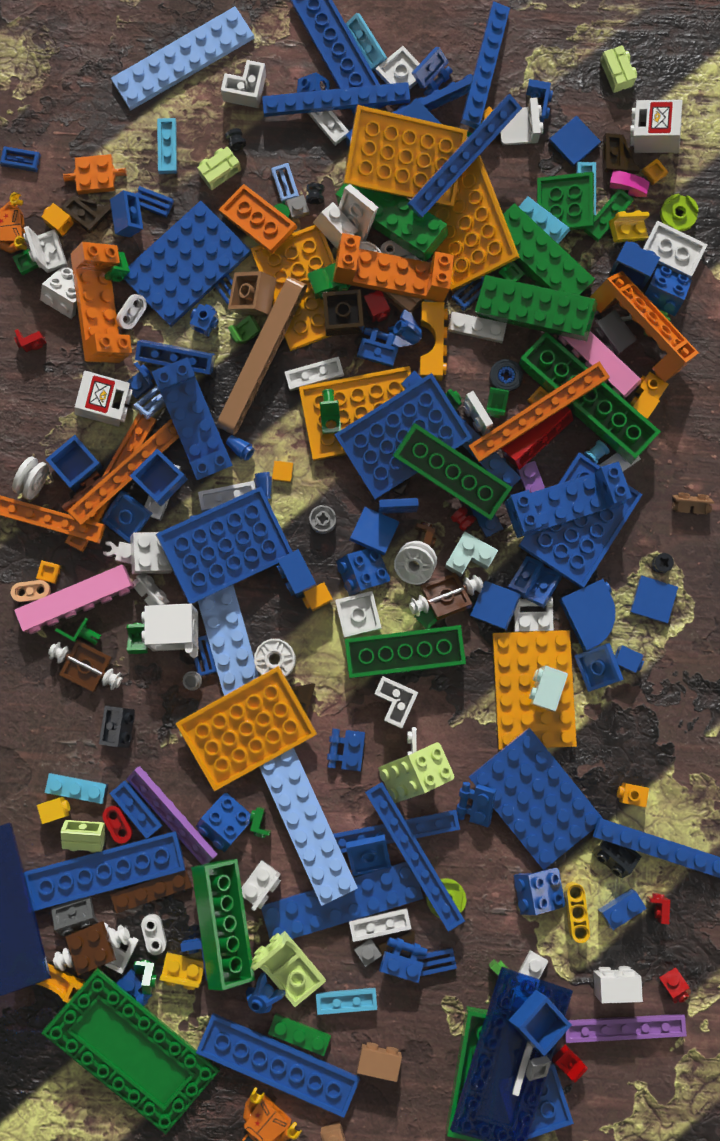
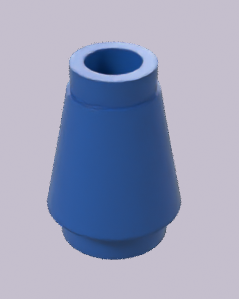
M231 435L226 441V444L241 460H249L255 451L252 444L234 435Z
M270 472L256 473L254 478L256 488L261 486L266 498L271 499L272 476H270Z

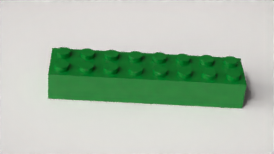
M547 332L520 358L519 362L520 367L549 393L588 369ZM605 382L567 406L578 419L630 464L645 451L661 432Z

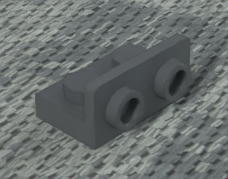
M90 896L51 908L54 930L60 936L71 935L75 931L83 930L98 923V919L94 915L92 898Z

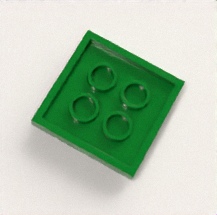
M584 172L537 178V203L568 226L570 230L594 228V173Z

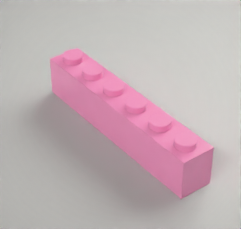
M591 331L589 332L587 342L558 335L557 339L564 346L568 344L572 348L571 352L578 359L582 357L586 361L584 365L587 368L600 361L610 376V379L606 380L605 383H609L613 387L612 389L624 399L641 383V379Z
M120 565L17 608L14 611L22 631L33 634L40 631L42 626H53L59 623L58 620L61 618L69 619L76 616V612L80 610H91L99 602L102 604L113 600L112 597L118 594L119 596H124L130 593V589L134 587L126 567Z

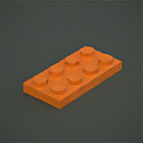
M245 184L219 208L221 215L271 254L297 229L296 223Z

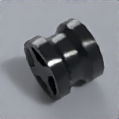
M239 128L231 129L224 135L225 140L229 143V149L233 152L239 151L246 146V141L242 138L243 134Z
M320 183L308 184L306 187L308 192L306 202L314 205L324 203L323 192L325 191V186Z
M661 553L653 558L651 565L656 573L663 574L672 569L674 560L671 555Z

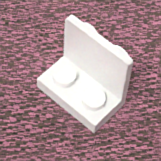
M263 860L260 861L242 886L243 897L253 904L251 908L253 911L257 907L259 909L263 907L269 898L266 894L269 890L273 893L281 881L278 879L280 873Z

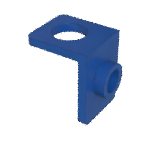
M315 72L298 79L297 93L321 91L320 81L324 83L325 90H329L330 81Z

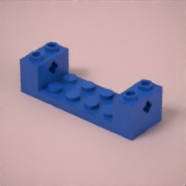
M188 357L152 371L196 479L199 480L233 466Z
M618 461L600 467L595 473L532 493L526 490L513 494L504 504L516 537L520 538L623 505L632 498V495Z

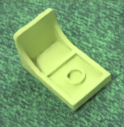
M438 742L378 767L380 777L384 781L394 803L427 793L454 779L452 769Z
M286 931L281 934L276 933L269 940L270 943L266 947L261 946L255 951L251 969L253 971L258 968L262 969L280 990H285V996L296 1007L323 985L326 979Z

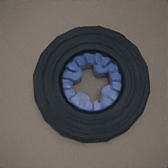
M503 359L492 366L489 380L493 388L509 390V393L520 387L523 380V371L517 362ZM505 372H507V373H508V376L511 377V378H508L507 381L504 380V377H503V376H501V375H504Z

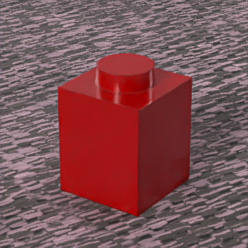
M378 290L364 296V304L372 322H381L388 318L390 308L382 291Z

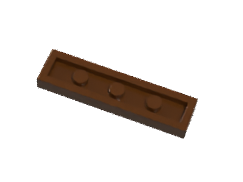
M187 868L184 871L158 877L110 894L116 914L191 888L192 883Z

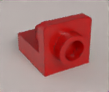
M652 893V896H647V901L658 903L654 910L657 921L661 924H669L670 899L665 898V894Z

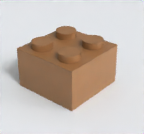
M262 271L234 273L228 310L242 316L269 315L277 278Z

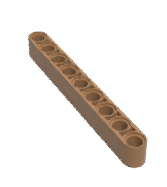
M291 277L286 279L218 418L217 428L232 435L238 432L302 301L307 284Z

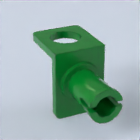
M325 389L322 391L323 402H320L322 433H337L341 430L339 401L334 400V390ZM328 421H335L337 425L335 428L329 429L326 427V423Z
M88 618L84 619L74 637L58 628L55 629L56 632L76 642L77 638L81 637L94 644V646L98 641L91 636L98 640L101 637V634L87 628Z

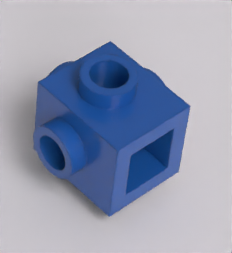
M199 304L197 309L194 308L189 323L192 330L209 337L212 329H215L219 322L216 309L208 304H205V306Z

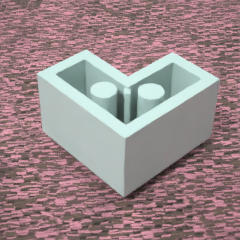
M464 532L444 568L461 577L469 562L472 561L487 570L498 550Z
M546 665L538 670L536 669L533 676L536 688L532 687L529 699L532 700L530 704L555 712L568 673Z

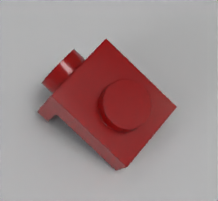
M18 329L15 330L17 336L14 337L15 342L19 348L22 347L26 352L38 350L46 344V340L40 331L23 337Z
M676 967L659 977L674 1004L678 1001L682 1003L690 997V987Z
M566 1044L552 1058L553 1062L574 1083L588 1070V1067Z

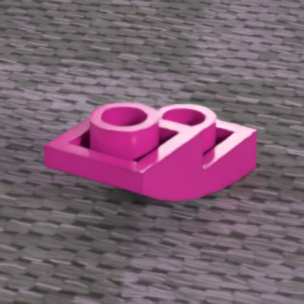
M613 170L610 188L628 190L629 196L647 197L649 181L631 173Z

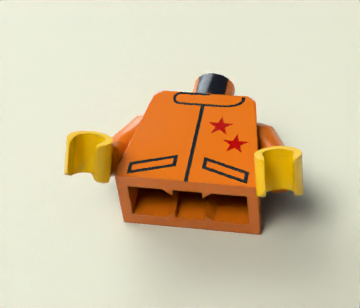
M15 192L11 193L10 201L0 209V249L10 254L21 249H27V243L23 236L25 234L24 215L20 208L17 207L18 205H23V200H19L21 194Z
M255 1087L244 1107V1128L248 1133L242 1141H287L289 1139H297L302 1130H295L297 1123L294 1122L290 1126L291 1118L268 1098L264 1092L262 1095L257 1094V1088Z

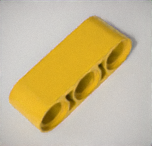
M570 882L564 888L569 934L576 942L584 943L590 937L585 890L578 883ZM573 887H578L579 894L576 897H571L570 890ZM576 907H580L582 910L581 915L573 917V910ZM578 928L584 929V934L581 937L575 936V931Z

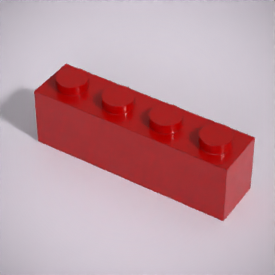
M566 406L501 448L503 457L520 470L574 420L571 409Z

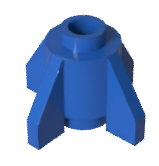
M404 309L400 317L402 320H399L395 326L388 328L389 332L395 334L391 343L395 347L414 345L422 338L421 328H419L412 314Z
M261 973L258 977L256 987H249L246 991L248 1006L253 1012L260 1014L270 1012L273 1008L272 1004L282 999L286 994L285 990L276 989L274 991L273 987L267 984L266 973Z

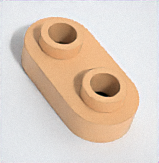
M43 580L20 582L11 588V596L18 602L36 601L51 593L50 585ZM43 587L44 592L39 594V588ZM21 590H25V594L23 596H20L19 594Z

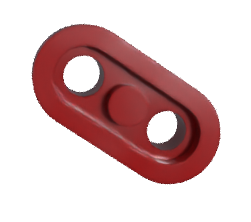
M118 806L107 807L103 812V821L113 840L121 844L128 842L132 838L133 830L122 809ZM112 812L117 814L116 819L111 818ZM121 829H124L126 831V835L124 837L120 835Z

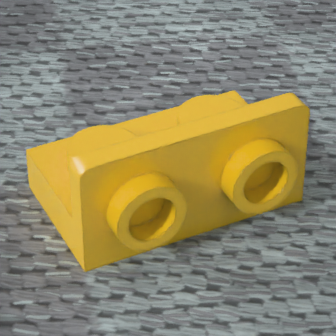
M638 210L632 213H626V211L616 213L615 217L609 221L614 243L645 241L649 238L644 222L650 216L649 212Z
M167 952L160 980L164 981L165 985L175 986L180 984L184 985L183 988L195 990V988L200 987L204 972L203 960Z

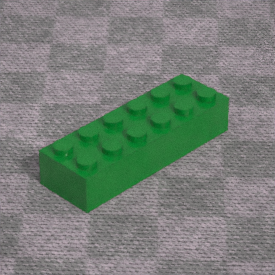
M343 184L336 193L338 205L347 184ZM353 186L378 207L371 227L420 260L427 262L448 236V228L445 222L429 212L422 218H419L407 205L410 199Z
M515 203L503 214L520 257L514 262L536 285L583 296L592 287L595 278Z
M485 275L475 312L481 318L587 342L597 302L594 298Z
M413 423L392 455L490 520L512 489L511 486L416 423Z
M461 625L345 639L349 679L466 664Z
M220 860L191 867L208 989L226 990L255 981L254 971L251 969L252 955L238 860Z
M466 1006L446 1124L448 1137L468 1141H488L508 1024L506 1013Z

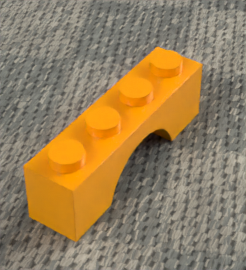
M422 302L421 326L428 329L435 339L433 349L420 357L419 375L422 378L432 373L436 380L442 381L443 375H446L447 363H443V356H447V345H444V338H447V327H444V320L448 318V309H444V302Z
M25 952L17 955L8 974L25 983L37 984L48 988L58 994L62 1001L66 1003L86 982Z

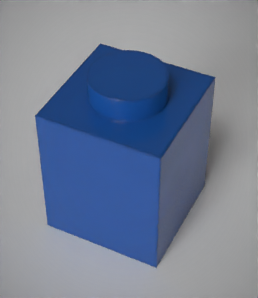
M623 645L619 646L615 653L619 668L631 674L641 670L644 663L642 660L644 655Z

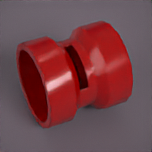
M464 505L450 517L453 522L459 524V528L463 532L477 520L474 515L468 513V509Z

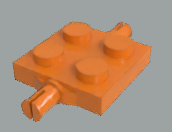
M111 154L75 158L74 173L63 174L64 182H76L78 195L115 191L114 182L116 176H127L126 168H114Z

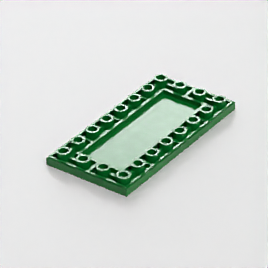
M98 968L42 1031V1034L165 1135L219 1072V1068L206 1057L197 1054V1050Z

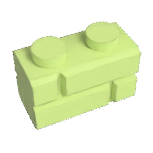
M622 45L604 51L600 59L614 93L632 87L637 78L636 68L630 64V54L628 51H625Z
M226 147L218 149L209 160H202L197 169L210 190H213L241 171V165L231 150Z
M64 821L61 829L62 849H69L70 851L84 850L92 853L102 852L106 839L105 823Z

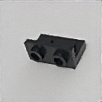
M105 706L99 744L129 748L132 739L131 733L135 719V710Z
M604 840L592 851V854L596 856L599 862L605 864L614 875L620 878L630 875L642 857L635 850Z

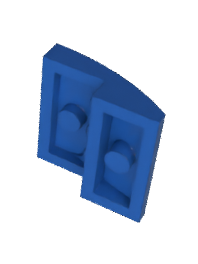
M527 556L508 587L512 591L521 594V597L544 608L562 579V575L545 567L544 563Z

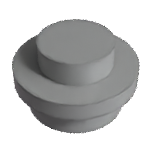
M189 671L183 677V685L188 690H197L202 684L200 674L195 671Z

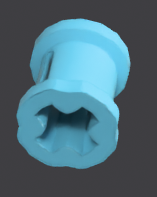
M598 440L596 445L591 450L585 451L584 454L597 464L603 455L610 453V450L602 441Z

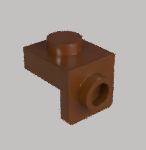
M427 522L417 523L415 530L426 533L423 543L428 544L433 549L436 538L433 537L435 528Z

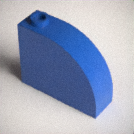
M603 579L559 599L583 652L602 643L614 626L616 611L610 594L612 590L608 582H604Z

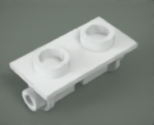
M147 574L136 576V579L132 582L134 584L133 587L141 597L146 593L149 595L145 599L149 606L169 603L166 594L155 585L151 576Z

